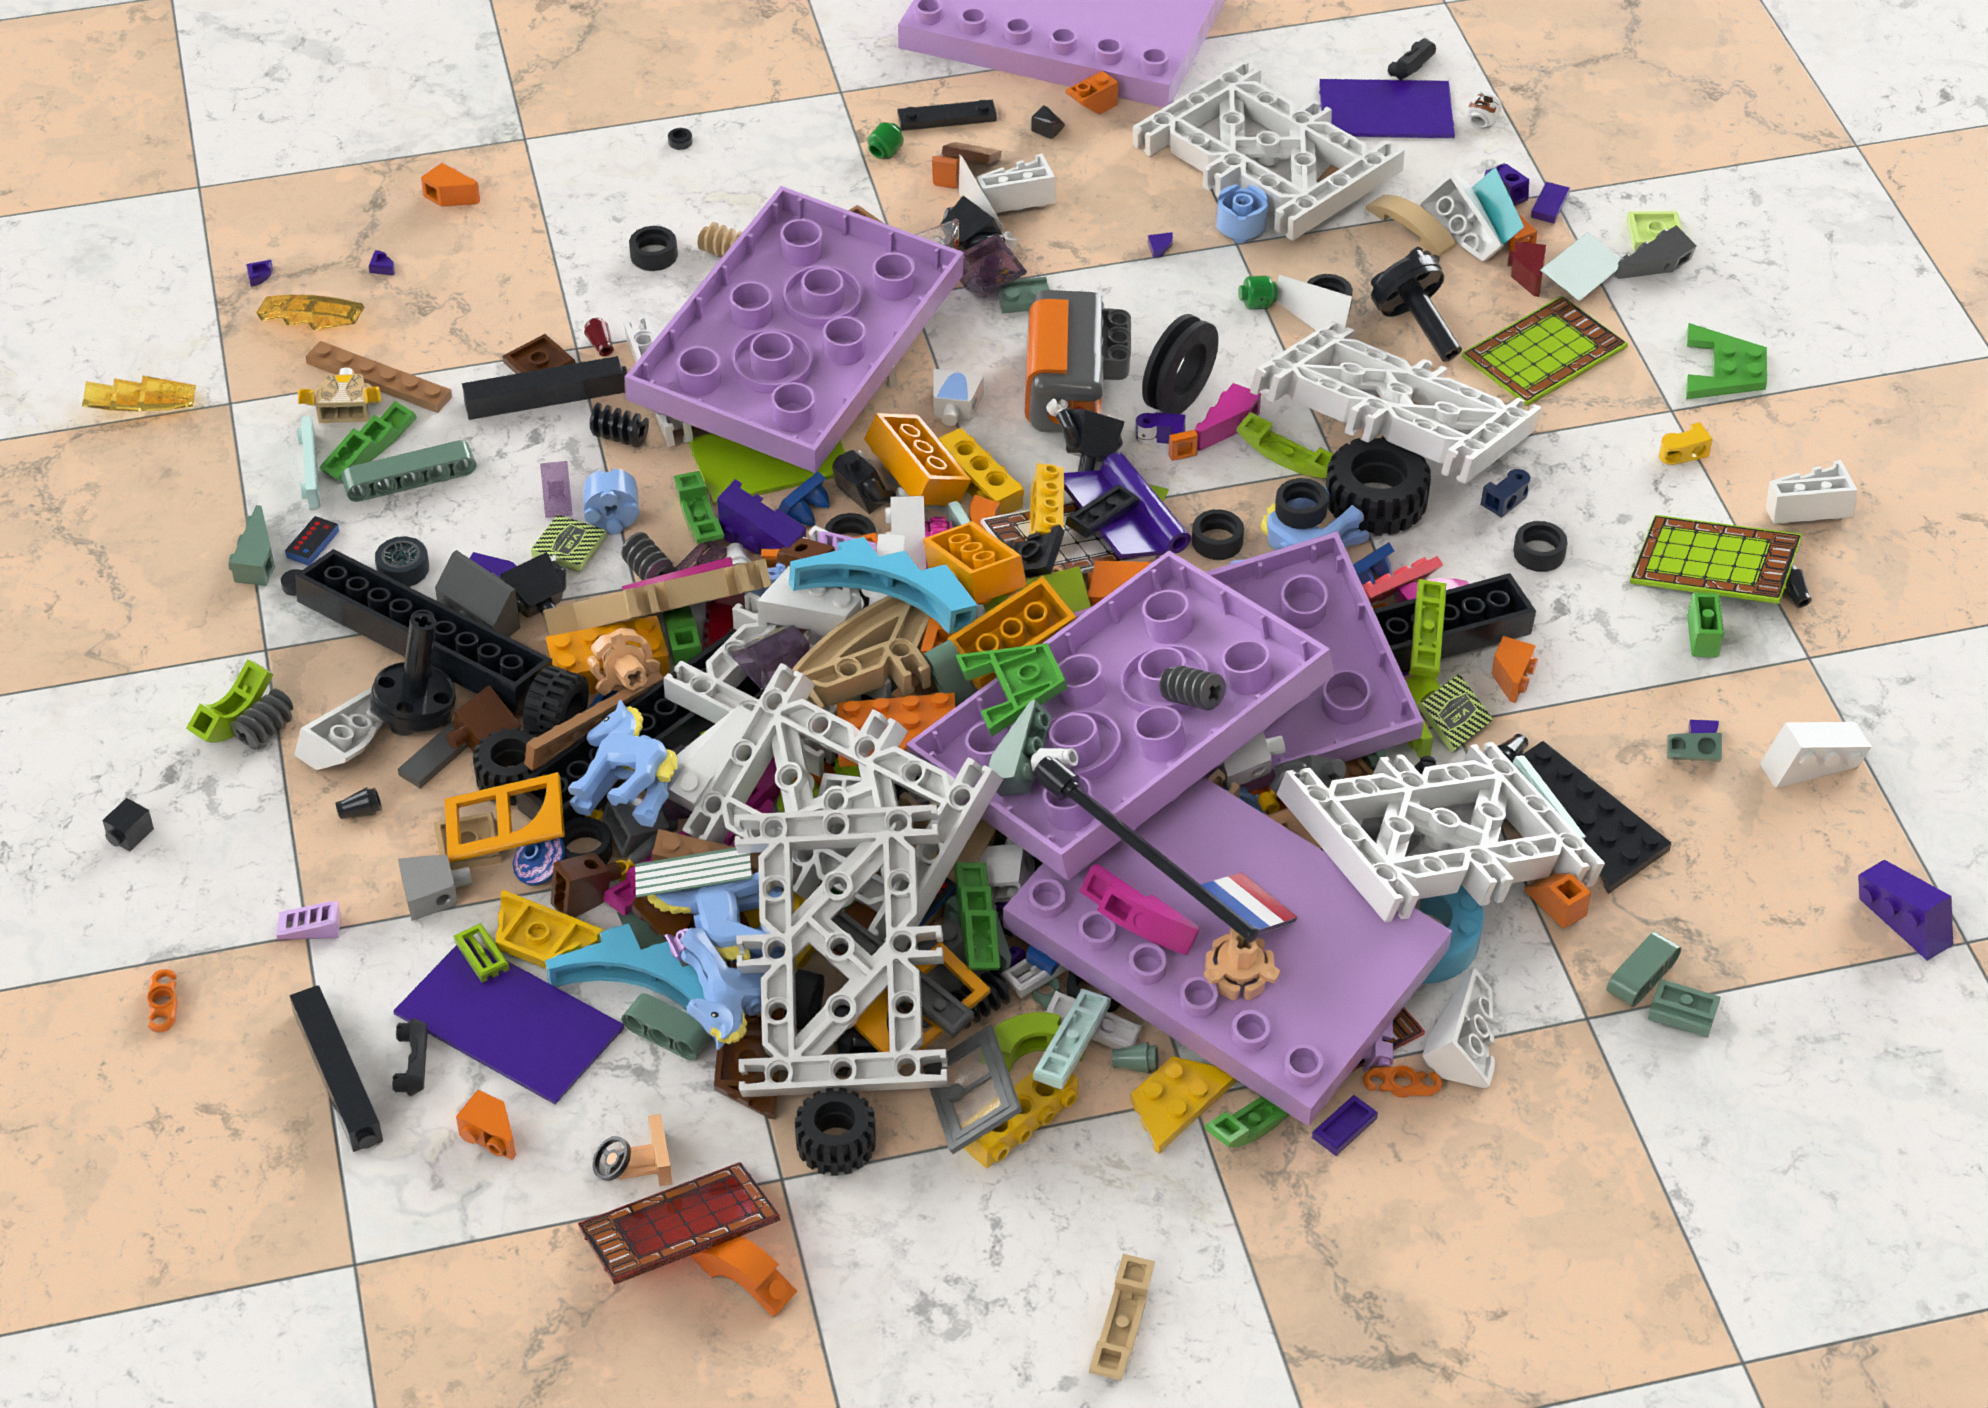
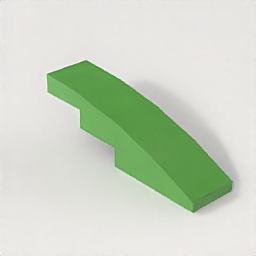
M394 401L381 417L374 414L360 431L353 428L321 464L320 470L337 481H342L341 474L346 468L371 462L379 456L417 419L416 414Z
M956 862L954 866L955 883L957 884L956 894L968 970H999L996 911L992 908L991 886H988L986 863Z

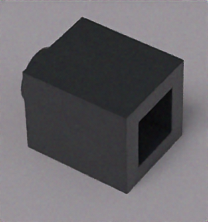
M128 798L123 800L102 820L106 839L113 846H120L129 852L154 830L149 809Z

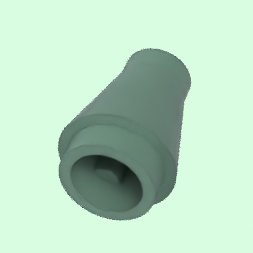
M1149 1042L1126 1048L1113 1049L1112 1066L1113 1068H1123L1144 1073L1157 1070V1045H1150Z

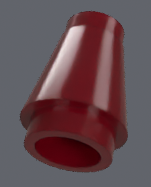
M599 317L587 321L584 326V335L599 352L600 356L610 355L614 351L608 323Z

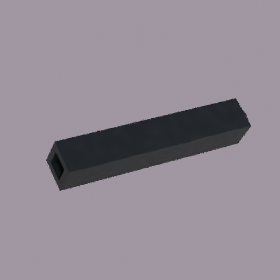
M615 356L462 383L468 419L473 420L625 393L624 382L627 369L626 366H621L619 357Z
M317 985L289 995L295 1019L352 1151L367 1149L382 1142L383 1136L380 1122L320 986Z

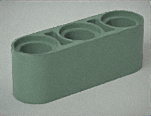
M947 640L925 652L924 658L931 667V675L938 693H954L955 705L957 707L972 696L974 690L970 680H965L958 665L956 655H959V652L953 642Z
M1652 932L1612 975L1606 991L1630 1006L1635 1007L1672 968L1682 948L1659 933Z
M641 993L621 1018L625 1027L631 1032L691 1061L698 1057L713 1038L692 1016L646 993Z

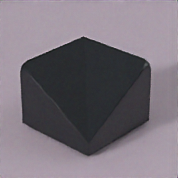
M1045 105L1031 117V131L1053 139L1065 127V123Z

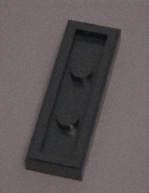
M1118 484L1069 515L1065 525L1084 538H1088L1136 507L1139 497Z

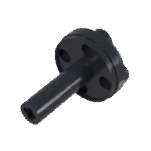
M1416 250L1391 265L1385 271L1380 272L1371 280L1370 284L1373 287L1371 299L1377 309L1387 317L1398 316L1410 311L1443 362H1447L1458 356L1462 351V347L1430 299L1443 284L1444 274L1441 266L1433 256L1424 255L1421 250Z
M418 613L410 618L405 662L392 664L381 670L376 676L371 690L370 703L372 710L380 720L390 725V730L393 733L401 736L446 726L452 722L455 709L456 694L453 681L442 670L431 666L436 620L433 616L425 613Z

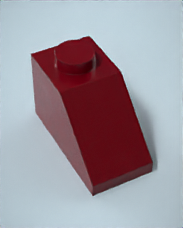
M1516 241L1515 250L1509 251L1507 266H1512L1511 277L1533 296L1539 297L1543 275L1540 269L1544 267L1546 245Z

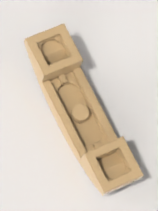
M1382 195L1366 205V210L1384 221L1391 217L1420 236V245L1437 256L1443 255L1456 246L1453 237L1434 216L1408 199L1395 195Z
M1127 1254L1122 1255L1115 1279V1289L1100 1340L1096 1344L1089 1373L1122 1381L1141 1324L1155 1261Z

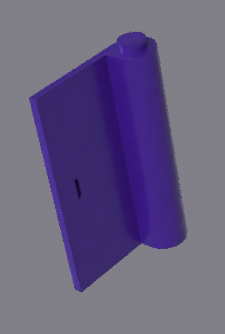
M1119 452L1109 454L1100 470L1064 473V490L1079 509L1118 484L1139 497L1136 507L1098 531L1120 559L1163 555L1167 551L1176 554L1183 551L1191 541L1189 532L1124 454Z

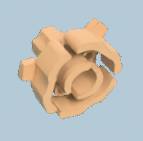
M619 628L610 634L602 635L591 646V651L598 659L602 658L604 673L600 671V664L594 656H590L587 660L590 671L598 680L595 688L604 696L611 691H620L626 688L635 690L638 687H643L648 679L647 675L659 672L661 664L659 661L652 659L653 654L645 638L639 636L634 629ZM626 641L640 643L641 649L632 644H627Z
M1232 928L1230 929V934H1225L1213 941L1212 949L1206 953L1204 976L1210 984L1215 983L1218 993L1233 1001L1239 997L1241 989L1239 985H1245L1254 978L1258 979V981L1245 986L1243 997L1246 1000H1252L1261 995L1267 982H1276L1280 970L1274 966V954L1271 950H1265L1263 954L1265 947L1263 939L1257 937L1254 942L1246 943L1245 938ZM1217 956L1218 964L1214 965L1213 957Z

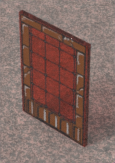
M741 1162L582 1221L578 1223L584 1239L602 1264L604 1271L607 1272L615 1285L781 1221V1218L773 1204L751 1177V1174Z

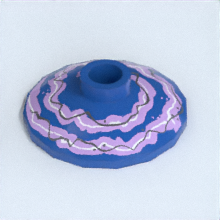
M561 838L518 847L514 854L513 870L519 881L529 886L540 885L549 881L553 877L554 862L564 860L566 852L564 841Z

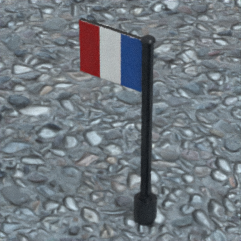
M1046 756L1035 767L1033 775L1037 777V782L1059 800H1064L1065 798L1073 799L1244 937L1246 943L1254 942L1261 933L1292 924L1298 918L1242 872L1199 884L1082 790L1078 783L1079 775L1059 759Z

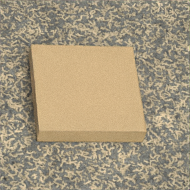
M493 812L460 817L461 844L497 836ZM446 820L434 822L439 855L448 856ZM496 852L449 863L450 869L474 868L502 863L501 853Z

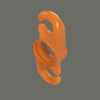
M169 969L156 971L149 980L147 1000L150 1007L148 1018L151 1021L148 1022V1027L154 1032L170 1030L176 1021L178 1001L175 994L177 983L174 980L177 978V974ZM163 977L172 979L168 984L158 983ZM161 996H168L171 998L170 1001L164 1005H157L154 1003L155 1000ZM157 1017L167 1018L163 1024L158 1025L153 1022Z
M1405 1065L1373 1067L1366 1071L1363 1076V1083L1370 1091H1375L1376 1089L1375 1084L1371 1082V1078L1378 1077L1384 1081L1378 1087L1380 1091H1390L1393 1095L1401 1098L1432 1096L1439 1092L1442 1087V1079L1437 1073L1430 1072L1429 1077L1434 1081V1085L1427 1086L1422 1083V1079L1427 1076L1426 1072H1415L1414 1069ZM1406 1077L1411 1081V1084L1400 1086L1395 1083L1394 1079Z

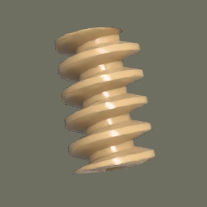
M712 222L709 227L705 226L700 231L697 246L701 251H706L709 254H715L717 257L722 258L742 232L739 231L736 234L735 229L730 228L728 230L727 226L721 225L719 227L717 222Z

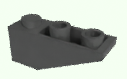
M1677 225L1669 230L1664 229L1650 243L1646 241L1640 245L1632 255L1628 253L1623 256L1618 262L1619 267L1615 276L1618 279L1673 272L1691 260L1697 245Z

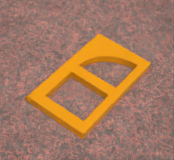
M558 773L444 799L449 863L565 837L561 779ZM547 788L544 803L535 818L525 827L512 832L510 796ZM496 799L498 836L461 844L459 808Z
M942 942L937 943L930 950L936 951V948L942 947L944 954L943 965L972 991L962 1001L964 1005L972 1009L990 994L991 989L975 973L968 970V967ZM938 964L914 966L926 975ZM888 987L859 1016L858 1021L853 1026L879 1052H890L887 1028L889 1014ZM923 1014L922 1018L931 1028L923 1034V1045L918 1050H924L944 1033L941 1028Z

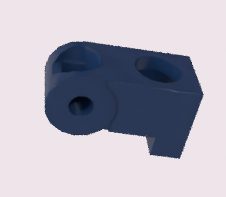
M1513 469L1508 472L1507 478L1497 485L1489 482L1483 487L1480 505L1502 518L1526 499L1528 484L1531 479L1530 474L1522 469Z

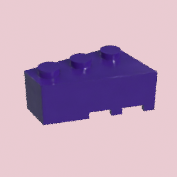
M736 479L717 498L719 523L724 534V540L729 543H740L743 548L761 555L762 549L789 548L799 539L806 538V527L777 508L775 511L762 503L763 498L757 493L753 497L740 488L742 483Z
M1885 859L1858 875L1859 899L1924 959L1928 961L1953 945L1951 895Z

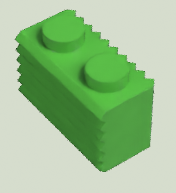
M1717 593L1691 594L1692 598H1690L1691 602L1687 614L1691 655L1694 657L1717 658L1720 654L1724 637L1720 595Z

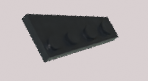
M1061 525L1051 527L1050 533L1040 535L1039 532L1028 535V540L1017 544L1014 541H1010L1004 544L1021 555L1025 578L1052 573L1065 531Z

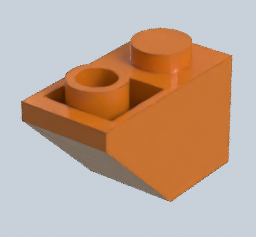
M1102 70L1067 88L1066 94L1084 107L1100 115L1117 106L1118 81Z
M440 163L421 177L424 197L441 207L478 204L480 202L478 182L444 163Z
M1503 636L1494 655L1492 676L1509 701L1516 703L1519 694H1525L1530 680V677H1527L1528 674H1534L1538 663V658L1534 657L1536 645Z
M1571 873L1550 874L1549 877L1537 879L1524 887V891L1563 929L1587 916L1591 892Z
M477 1089L456 1116L459 1136L468 1143H476L487 1148L496 1156L502 1155L513 1160L516 1157L504 1101Z

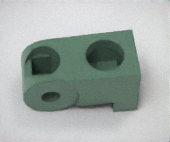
M1722 733L1667 735V759L1721 762Z

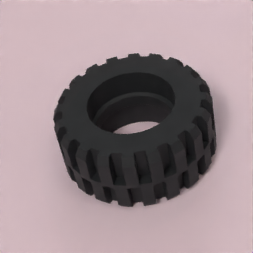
M1384 436L1374 438L1369 443L1360 438L1354 439L1350 444L1346 443L1332 455L1328 463L1326 488L1330 493L1328 509L1337 519L1353 505L1364 515V521L1359 524L1357 529L1374 533V536H1382L1383 533L1393 535L1397 534L1398 530L1405 531L1412 527V524L1415 525L1426 512L1431 483L1430 467L1423 456L1388 442ZM1383 483L1392 488L1378 489L1364 484Z

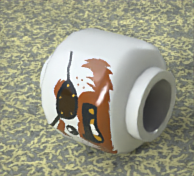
M1477 92L1473 95L1466 114L1471 124L1475 127H1489L1496 122L1502 104L1493 92Z

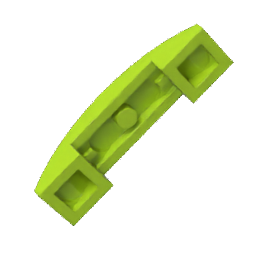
M1251 412L1237 427V432L1249 445L1278 465L1303 475L1327 478L1328 463L1333 453L1321 447L1316 452H1313L1273 432V423Z

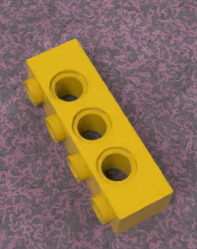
M960 427L938 438L970 477L971 482L966 491L972 497L978 495L1000 503L999 515L1014 513L1023 508L1024 489L1021 483L1015 481L1007 473L1006 469L992 458L987 450H983L973 436L968 435Z
M1037 463L1030 488L1029 535L1039 532L1040 535L1050 533L1051 527L1061 525L1063 528V467Z
M1032 1071L1014 1085L1022 1111L963 1149L986 1169L995 1162L1002 1161L1011 1149L1019 1143H1025L1034 1131L1042 1125H1048L1057 1113L1064 1108L1071 1107L1076 1102L1079 1078L1071 1073L1061 1090L1033 1080L1034 1071ZM999 1098L962 1125L961 1129H964L1001 1105Z

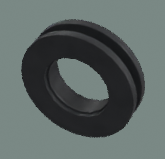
M1184 314L1166 328L1152 350L1143 376L1142 397L1147 406L1160 410L1162 413L1181 414L1197 399L1208 381L1218 352L1219 336L1213 324L1201 321L1200 318L1192 314ZM1182 360H1183V363H1182V365H1181L1179 371L1177 372V370H1178V368H1179V366H1180V364H1181V362H1182Z

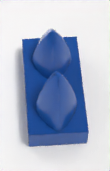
M819 471L784 498L778 509L797 522L808 526L816 525L814 514L806 502L808 501L817 507H830L829 496L822 486L826 478Z
M1389 542L1353 564L1362 585L1369 581L1373 585L1376 584L1371 570L1379 577L1387 573L1392 576L1391 564L1387 556L1395 551Z

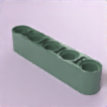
M458 440L348 467L342 472L341 480L348 498L354 502H361L467 476L474 472L477 464L469 444L466 441Z

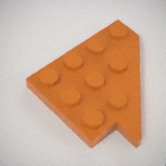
M936 693L864 701L851 700L837 703V716L853 724L859 730H861L873 709L883 714L887 719H894L908 731L898 747L908 752L906 744L956 707L955 694ZM875 748L869 752L868 757L873 754ZM838 754L839 767L858 765Z

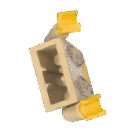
M342 368L337 375L325 376L322 385H319L315 390L298 389V404L316 407L319 423L368 422L370 420L368 403L376 405L382 402L379 387H372L370 384L364 383L363 375L355 374L350 368Z

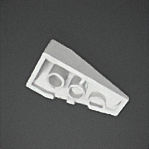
M1451 171L1415 202V204L1434 216L1446 228L1456 243L1481 261L1486 262L1504 247L1478 197L1466 179Z
M372 687L302 727L294 756L315 770L345 763L362 753L383 724V721L376 716L371 707Z
M738 705L676 755L678 769L674 771V776L671 777V781L667 785L668 798L693 812L751 714V710Z
M1475 967L1468 970L1429 1034L1422 1056L1426 1064L1434 1069L1440 1078L1485 1089L1490 1087L1495 1069V1058L1489 1056V1045L1494 1044V1035L1489 1032L1488 1020L1493 1018L1492 988Z

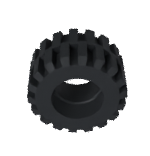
M553 665L543 668L532 682L525 699L523 709L524 729L530 730L531 735L537 734L540 736L551 730L554 726L573 718L576 714L586 711L589 698V685L586 677Z
M513 727L512 730L502 728L500 732L496 733L493 731L489 733L488 738L483 737L480 740V745H476L474 749L475 754H473L476 783L479 791L522 781L537 769L532 771L525 765L527 743L532 738L538 737V735H531V731L527 729L520 731V728ZM516 795L510 796V805H516Z
M827 1088L825 1093L820 1091L813 1093L812 1099L807 1097L803 1101V1106H799L797 1117H795L797 1151H799V1157L802 1161L807 1162V1167L810 1169L816 1167L818 1168V1173L825 1174L827 1171L831 1172V1176H838V1172H844L845 1175L850 1174L854 1167L857 1170L862 1168L863 1161L868 1162L871 1159L872 1152L875 1151L876 1147L875 1117L873 1108L869 1107V1102L865 1098L859 1099V1093L855 1091L847 1093L845 1088H840L839 1091ZM830 1128L848 1130L844 1134L835 1136L823 1133Z

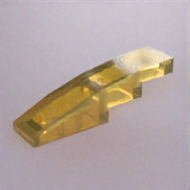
M287 294L266 296L256 314L261 321L282 318L286 325L308 322L312 330L355 324L365 307L362 303L335 297Z
M143 375L141 383L114 378L113 386L86 381L82 407L138 412L193 407L196 385Z

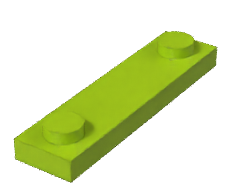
M1418 579L1409 671L1411 675L1438 679L1447 583Z

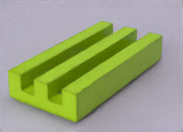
M481 923L453 935L456 945L482 983L487 981V976L489 975L493 978L498 976V971L503 970V972L509 971V963ZM478 933L497 963L493 964L474 937V934ZM465 938H467V940L469 941V943L471 944V946L473 947V949L475 950V952L477 953V955L479 956V958L481 959L486 968L483 969V967L481 966V964L479 963V961L477 960V958L465 942Z

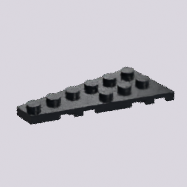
M1541 741L1522 755L1529 761L1586 836L1584 839L1586 844L1605 863L1599 876L1603 880V887L1608 894L1670 851L1672 843L1546 742Z

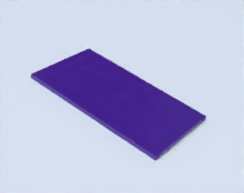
M465 938V942L467 943V945L469 946V948L471 949V951L473 952V954L475 955L483 969L486 968L481 959L479 958V956L477 955V953L475 952V950L473 949V947L471 946V944L469 943V941ZM456 945L393 1010L394 1015L410 1023L412 1018L426 1023L427 1033L556 1105L623 1031L624 1024L507 961L509 963V971L503 972V970L498 971V976L493 978L489 975L487 976V981L482 983ZM483 948L493 964L497 963L490 951Z

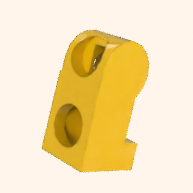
M1701 422L1690 425L1689 431L1678 434H1665L1662 437L1658 457L1663 463L1669 465L1682 464L1709 457L1713 439Z

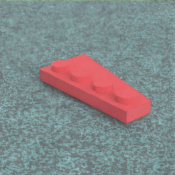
M1438 556L1429 560L1423 557L1411 564L1412 568L1405 565L1396 570L1392 577L1387 573L1375 581L1376 584L1373 585L1369 581L1362 586L1370 604H1373L1378 600L1380 602L1393 595L1400 586L1418 582V579L1427 578L1442 567L1443 563Z

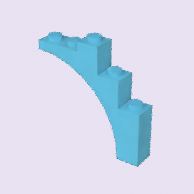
M864 537L839 542L837 551L790 561L789 586L793 591L817 587H846L882 593L903 600L922 610L936 620L948 634L958 632L976 620V602L946 564L919 570L906 551L878 556Z
M629 923L600 932V943L588 945L582 949L545 960L548 981L555 987L588 981L624 982L645 987L662 994L683 1007L686 1011L691 999H704L703 988L698 980L696 970L691 965L682 967L680 961L670 952L671 947L668 941L654 944L641 950Z

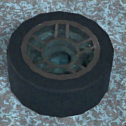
M408 536L391 538L382 543L375 552L376 570L408 587L418 584L429 572L427 549L416 538Z

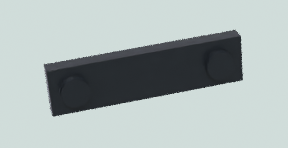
M993 99L897 109L901 131L997 121Z

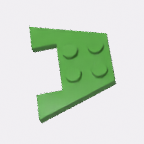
M1688 323L1687 347L1713 349V377L1688 374L1686 399L1766 390L1767 347Z
M1048 643L956 655L958 665L966 681L994 672L1006 696L1007 702L981 711L991 737L1016 722L1030 701L1036 700L1042 705L1067 689L1065 678Z

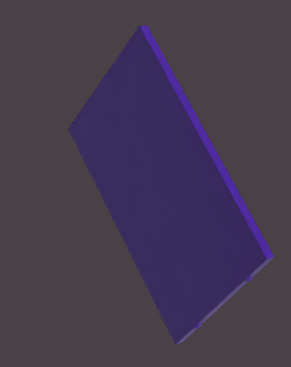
M1319 79L1321 112L1325 107L1332 109L1331 124L1354 137H1455L1449 81Z

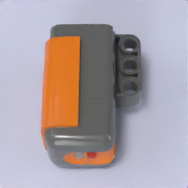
M1042 290L1035 295L1028 315L1025 369V417L1032 427L1044 432H1063L1057 418L1050 415L1047 411L1046 406L1052 399H1056L1057 403L1061 399L1066 400L1068 406L1065 410L1086 409L1101 414L1104 380H1123L1129 375L1131 315L1127 311L1104 308L1102 296L1095 292Z

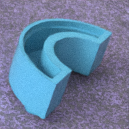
M1460 885L1457 893L1420 900L1421 912L1432 915L1440 920L1445 927L1452 930L1449 950L1422 984L1442 982L1461 974L1471 965L1478 953L1484 919L1483 909L1462 885Z

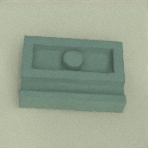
M1046 277L1008 280L1009 283L1002 287L996 285L1002 314L1029 311L1030 306L1034 302L1035 295L1042 290H1050Z
M1660 979L1648 1019L1708 1038L1721 997Z

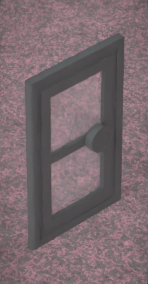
M988 1025L947 1051L948 1067H942L941 1062L923 1066L925 1074L941 1075V1069H947L948 1087L930 1088L949 1150L952 1154H955L1022 1111L992 1025Z

